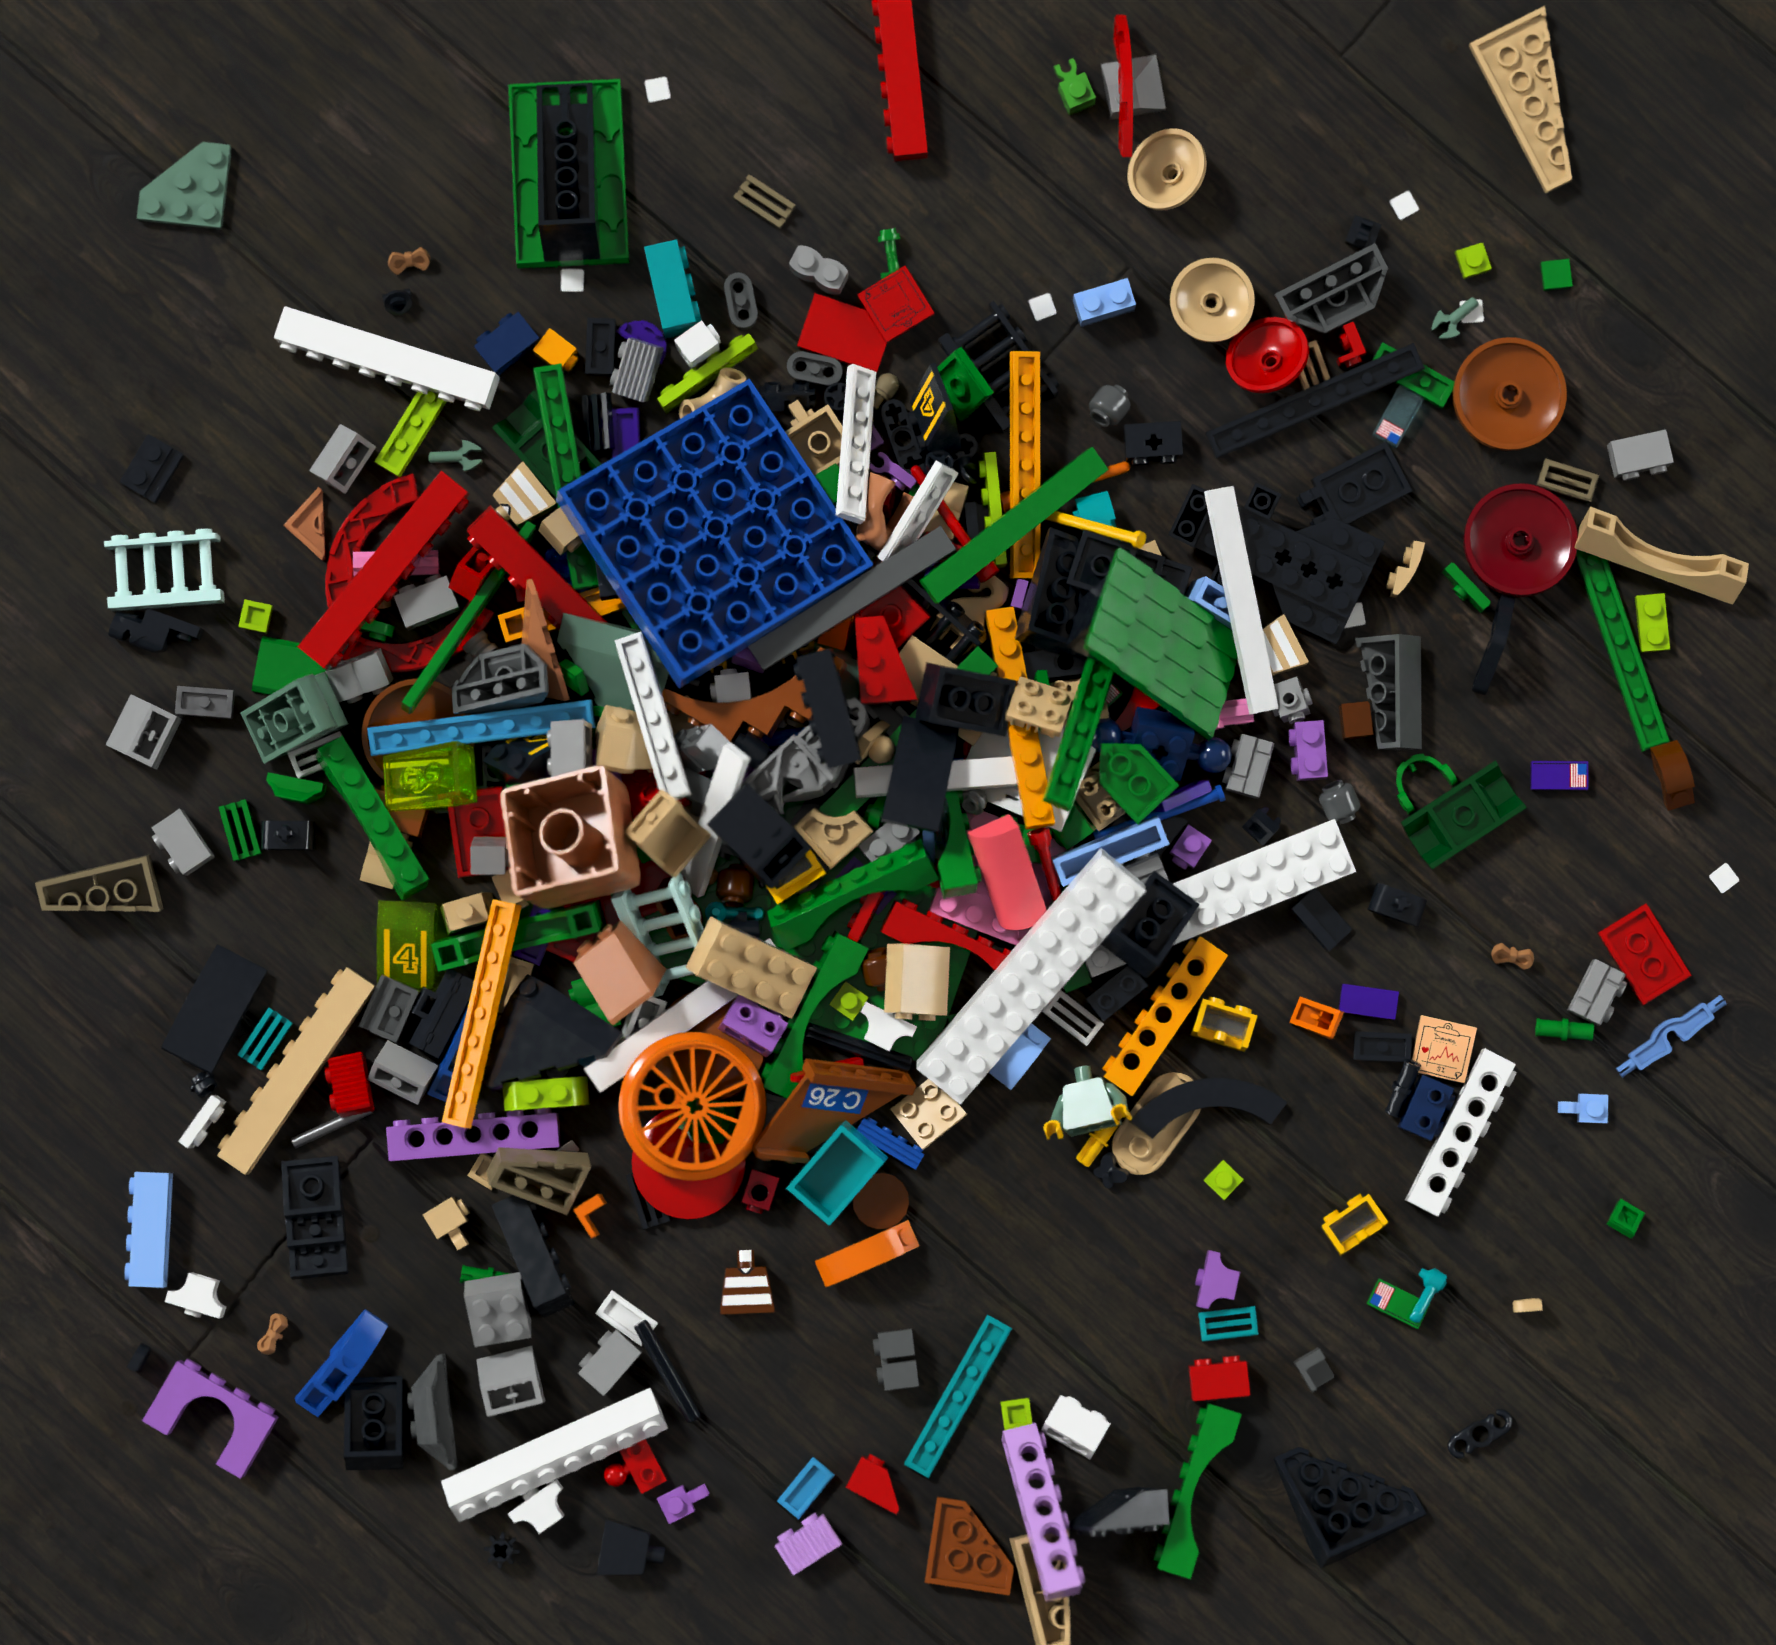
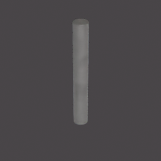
M373 1112L347 1116L345 1118L336 1117L291 1138V1141L296 1149Z

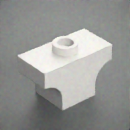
M865 1002L861 1011L869 1021V1028L864 1040L889 1052L898 1038L902 1036L913 1037L917 1026L903 1019H895V1013H884V1010L868 1002Z
M194 1272L188 1274L186 1283L181 1289L169 1290L165 1299L167 1303L185 1308L184 1313L201 1318L203 1313L220 1319L223 1318L226 1306L222 1305L217 1298V1288L220 1280Z
M556 1479L540 1491L538 1488L530 1490L522 1496L525 1501L510 1511L508 1515L514 1523L518 1521L530 1522L540 1534L564 1516L557 1502L558 1494L563 1489L562 1485Z

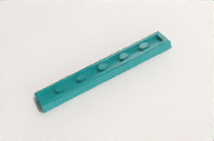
M987 1314L904 1465L927 1478L930 1477L1012 1330L1011 1327Z

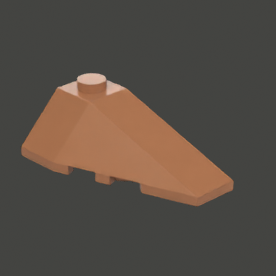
M529 579L526 582L521 644H528L547 665L549 693L546 697L567 701L570 698L533 580Z

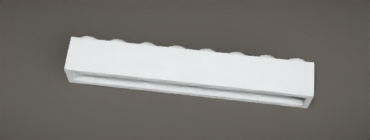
M284 306L274 335V339L281 344L280 348L293 353H296L297 349L306 351V356L318 361H322L323 357L333 360L332 364L348 370L349 366L359 368L360 374L375 378V375L378 374L386 377L385 381L393 385L401 386L402 382L412 385L411 389L427 395L428 391L438 393L439 399L454 403V400L457 399L465 402V407L475 411H480L481 407L490 410L500 377L495 372Z
M648 1388L442 1480L441 1483L450 1509L458 1522H461L487 1509L497 1507L516 1496L524 1495L528 1491L550 1483L570 1472H575L590 1463L602 1460L619 1450L629 1448L646 1438L656 1436L668 1429L655 1395L651 1388Z

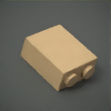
M887 944L884 1013H895V1019H912V1014L919 1015L918 1020L936 1021V1015L947 1016L950 947Z

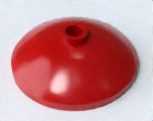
M1281 317L1262 318L1246 325L1232 339L1226 354L1227 370L1233 381L1244 390L1253 393L1274 392L1286 387L1301 374L1308 360L1309 344L1302 329L1294 322Z

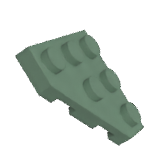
M202 142L140 190L137 211L138 221L222 230L231 145Z

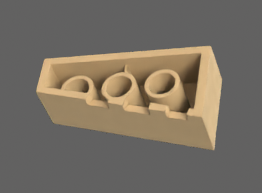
M1066 1529L1067 1536L1069 1539V1529ZM1053 1533L1044 1535V1539L1049 1543L1059 1541L1058 1537ZM1028 1535L1010 1538L1036 1645H1070L1069 1596L1046 1601ZM1060 1560L1051 1563L1055 1570L1061 1571L1066 1568L1065 1563Z

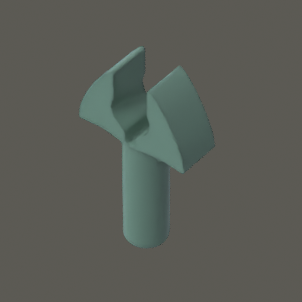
M1471 297L1450 315H1444L1439 310L1433 321L1431 331L1436 329L1439 324L1449 322L1448 331L1443 333L1438 339L1446 340L1459 336L1460 332L1456 329L1457 323L1479 305L1478 301Z
M462 440L463 447L458 451L430 452L429 462H460L463 465V471L469 472L478 467L483 461L482 459L471 461L464 456L471 451L481 452L482 449L470 441Z

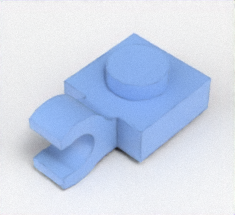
M1578 1094V1102H1558V1113L1577 1114V1122L1608 1123V1095Z

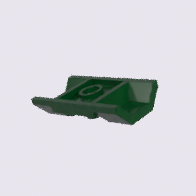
M533 390L514 412L492 428L556 498L538 395ZM575 436L581 475L583 476L602 464Z
M1495 760L1400 823L1422 860L1432 870L1527 807L1514 793Z

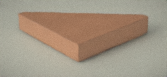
M318 487L284 526L323 561L326 558L323 491Z

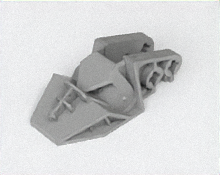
M854 697L851 700H847L850 716L857 720L850 719L854 725L857 741H859L861 736L871 728V720L864 706ZM809 724L796 737L795 735L791 736L754 770L742 783L741 788L747 783L778 814H784L783 807L786 802L804 801L821 797L831 788L837 791L853 763L827 769L826 764L821 765L817 753V748L821 747L819 737H813ZM789 788L797 789V791L787 794Z

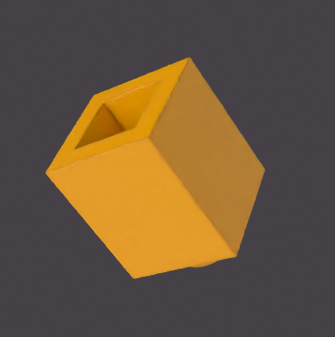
M551 328L548 329L533 349L534 354L546 364L554 365L561 363L563 372L565 370L569 372L578 361L576 357L578 354L577 348Z

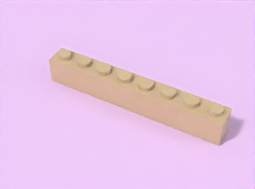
M346 967L344 971L340 969L331 981V984L334 985L328 995L323 993L315 1004L317 1011L313 1017L307 1016L298 1029L302 1032L296 1041L291 1040L282 1052L285 1057L280 1065L275 1063L266 1075L269 1081L265 1087L261 1088L259 1086L250 1099L253 1104L247 1112L243 1110L235 1120L234 1125L237 1127L232 1135L226 1134L219 1143L218 1148L221 1151L217 1156L243 1174L249 1175L328 1058L332 1055L371 998L376 985L351 968Z

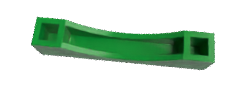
M340 736L318 748L317 761L329 781L338 790L360 822L400 899L403 901L427 888L429 878L344 737Z
M962 790L946 791L944 808L948 817L949 838L937 868L943 899L976 893L977 885L982 881L979 866H974L972 856H975V852L966 834V830H969L967 813H962L960 804L963 802Z
M920 839L906 844L888 855L881 856L871 863L855 868L851 872L830 880L811 891L804 892L792 900L779 904L768 910L767 914L773 932L784 950L788 951L811 940L816 930L828 916L854 899L881 891H916L939 880V876L931 856Z
M600 900L519 919L512 951L600 932L606 926ZM486 928L442 938L432 943L431 947L438 972L479 961Z
M834 931L832 936L828 935L821 948L824 953L820 961L816 960L813 963L817 969L793 1018H786L785 1022L788 1025L783 1037L779 1039L772 1053L774 1055L770 1063L766 1062L759 1073L765 1089L788 1098L799 1083L791 1082L790 1074L803 1071V1041L809 1019L818 1003L832 988L843 980L857 974L869 949L867 946L860 942H855L837 931Z
M1208 1402L1205 1408L1200 1407L1196 1423L1200 1424L1197 1435L1192 1434L1187 1451L1191 1452L1188 1463L1183 1462L1179 1478L1183 1479L1180 1490H1174L1170 1506H1174L1172 1517H1169V1524L1163 1525L1162 1533L1166 1534L1163 1545H1157L1153 1560L1157 1561V1569L1191 1579L1199 1553L1191 1526V1503L1194 1489L1201 1473L1210 1460L1234 1441L1241 1413Z

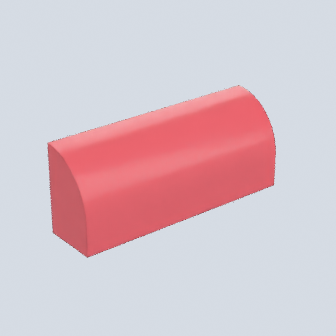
M1008 814L969 831L968 835L999 925L1008 930H1022L1034 926L1047 909L1019 826Z

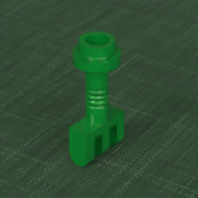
M896 228L881 230L878 237V243L884 242L889 272L881 273V280L900 269L895 240H900V233H897Z

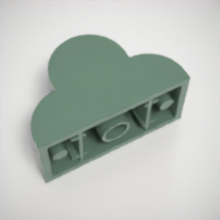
M325 672L316 675L310 674L296 679L241 712L242 718L264 764L332 734L349 724Z

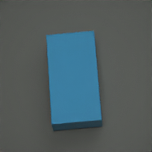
M813 1456L779 1497L777 1502L796 1518L800 1519L835 1474Z

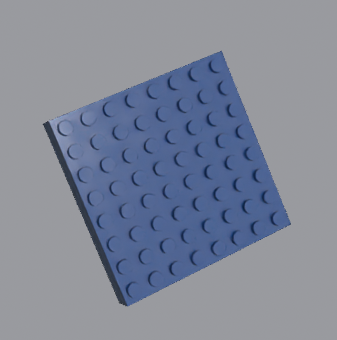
M750 378L559 489L556 497V502L678 688L746 649L752 643L873 567V563L843 518L836 516L835 506Z

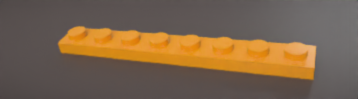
M1036 351L1010 352V509L1040 486V352ZM1040 524L1010 547V578L1033 577L1041 553Z
M1014 607L986 610L985 618L993 660L998 665L995 669L997 677L1016 680L1017 686L1019 677L1027 678L1021 642L1015 640L1017 621ZM1008 721L1007 733L1025 828L1027 830L1054 826L1055 819L1052 805L1042 801L1048 782L1038 732H1034L1036 726L1031 725L1028 731L1026 730L1027 723L1022 728L1010 725Z
M492 900L442 1119L443 1123L468 1129L472 1127L522 905Z

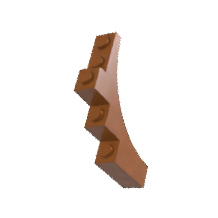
M820 647V648L817 650V652H818V651L825 650V649H823L822 647ZM835 656L833 658L834 664L837 665L840 676H842L848 665L844 660ZM796 675L771 692L749 700L730 703L699 701L681 696L666 688L662 692L667 711L676 716L680 712L689 717L687 722L694 727L712 724L730 743L734 742L747 725L749 726L747 731H750L758 738L762 739L765 735L771 739L788 710L791 711L789 716L804 724L805 720L813 719L811 708L805 709L801 692L806 691L803 680L797 681Z

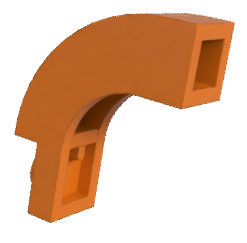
M909 1220L822 1257L816 1260L815 1263L825 1287H828L919 1247V1243Z

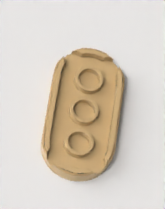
M1171 1072L1160 1075L1149 1085L1130 1111V1115L1133 1117L1145 1104L1174 1086L1194 1080L1182 1073ZM1201 1108L1177 1117L1160 1130L1153 1139H1150L1131 1124L1126 1117L1122 1122L1123 1125L1119 1126L1112 1140V1153L1115 1155L1117 1164L1135 1175H1145L1156 1171L1163 1165L1193 1124Z

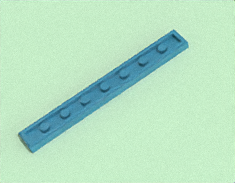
M591 699L368 727L367 731L371 756L544 735L547 734L548 730H551V721L584 719L592 724V728H596L593 701Z

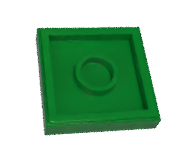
M962 347L956 349L937 367L954 414L960 422L969 417L994 393Z

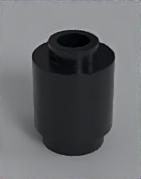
M750 731L746 735L740 733L732 743L750 757L748 766L753 770L758 768L774 753L770 750L771 747Z

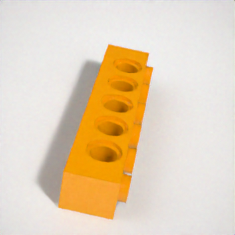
M1201 936L1196 941L1192 938L1189 940L1182 951L1186 955L1180 964L1174 962L1166 974L1170 979L1163 988L1160 985L1157 987L1150 998L1154 1001L1148 1011L1144 1008L1134 1021L1138 1026L1133 1034L1129 1032L1125 1034L1118 1044L1122 1048L1118 1056L1115 1058L1111 1055L1102 1068L1106 1072L1103 1078L1113 1083L1129 1096H1133L1228 957L1226 953ZM1191 960H1197L1202 964L1203 970L1199 976H1193L1188 972L1187 965ZM1176 983L1183 984L1187 989L1185 998L1181 1000L1174 998L1171 993L1172 986ZM1159 1007H1166L1170 1010L1171 1018L1168 1022L1161 1023L1156 1019L1155 1012ZM1144 1030H1150L1155 1036L1154 1043L1149 1047L1142 1045L1139 1040L1140 1033ZM1129 1053L1135 1054L1139 1059V1065L1134 1070L1127 1069L1123 1064L1124 1057Z

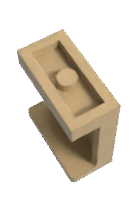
M662 789L624 832L658 867L672 877H676L711 837V834L702 828L676 799Z

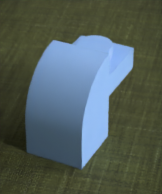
M1031 1023L989 1073L1012 1090L1051 1038Z

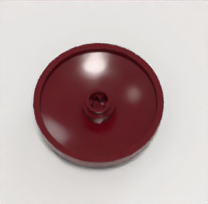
M1521 483L1499 487L1488 493L1476 504L1466 522L1463 543L1465 555L1472 571L1485 585L1505 595L1527 597L1549 590L1566 575L1576 556L1577 549H1575L1578 534L1571 512L1556 495L1539 486Z

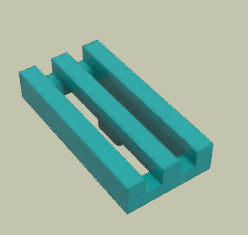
M268 1008L238 1053V1056L258 1069L263 1070L293 1025V1022L273 1009ZM273 1016L275 1018L251 1056L248 1055L247 1052L270 1017ZM282 1022L284 1026L259 1062L256 1060L257 1056L279 1023Z
M1255 1306L1198 1313L1201 1341L1259 1335ZM1250 1313V1318L1212 1323L1205 1322V1318ZM1251 1324L1252 1326L1250 1330L1208 1335L1206 1330Z

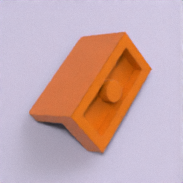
M597 1194L573 1209L592 1239L600 1235L588 1215L607 1204L602 1194Z

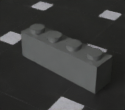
M1394 634L1355 638L1357 648H1361L1363 660L1360 661L1362 672H1366L1369 685L1366 688L1367 698L1371 699L1374 711L1371 713L1378 749L1396 751L1422 749L1421 636Z

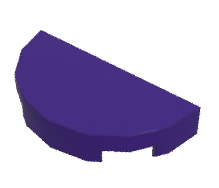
M645 320L632 321L623 324L616 330V333L625 340L632 337L664 347L659 363L662 365L666 357V342L662 332L654 324Z

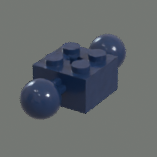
M1142 707L1136 708L1129 732L1121 731L1119 725L1112 719H1099L1091 745L1096 749V753L1100 754V743L1141 744L1175 781H1181L1187 759L1196 760L1199 767L1208 773H1219L1229 766L1232 758L1231 748L1223 739L1213 737L1210 740H1203L1200 744L1192 743L1195 735L1194 729L1170 712Z

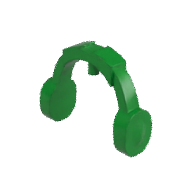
M1417 754L1411 756L1407 761H1403L1396 771V786L1399 794L1396 797L1408 815L1413 813L1415 809L1402 786L1404 771L1409 767L1412 772H1415L1417 769L1414 763H1430L1439 770L1451 786H1454L1458 783V780L1446 763L1442 765L1430 756Z

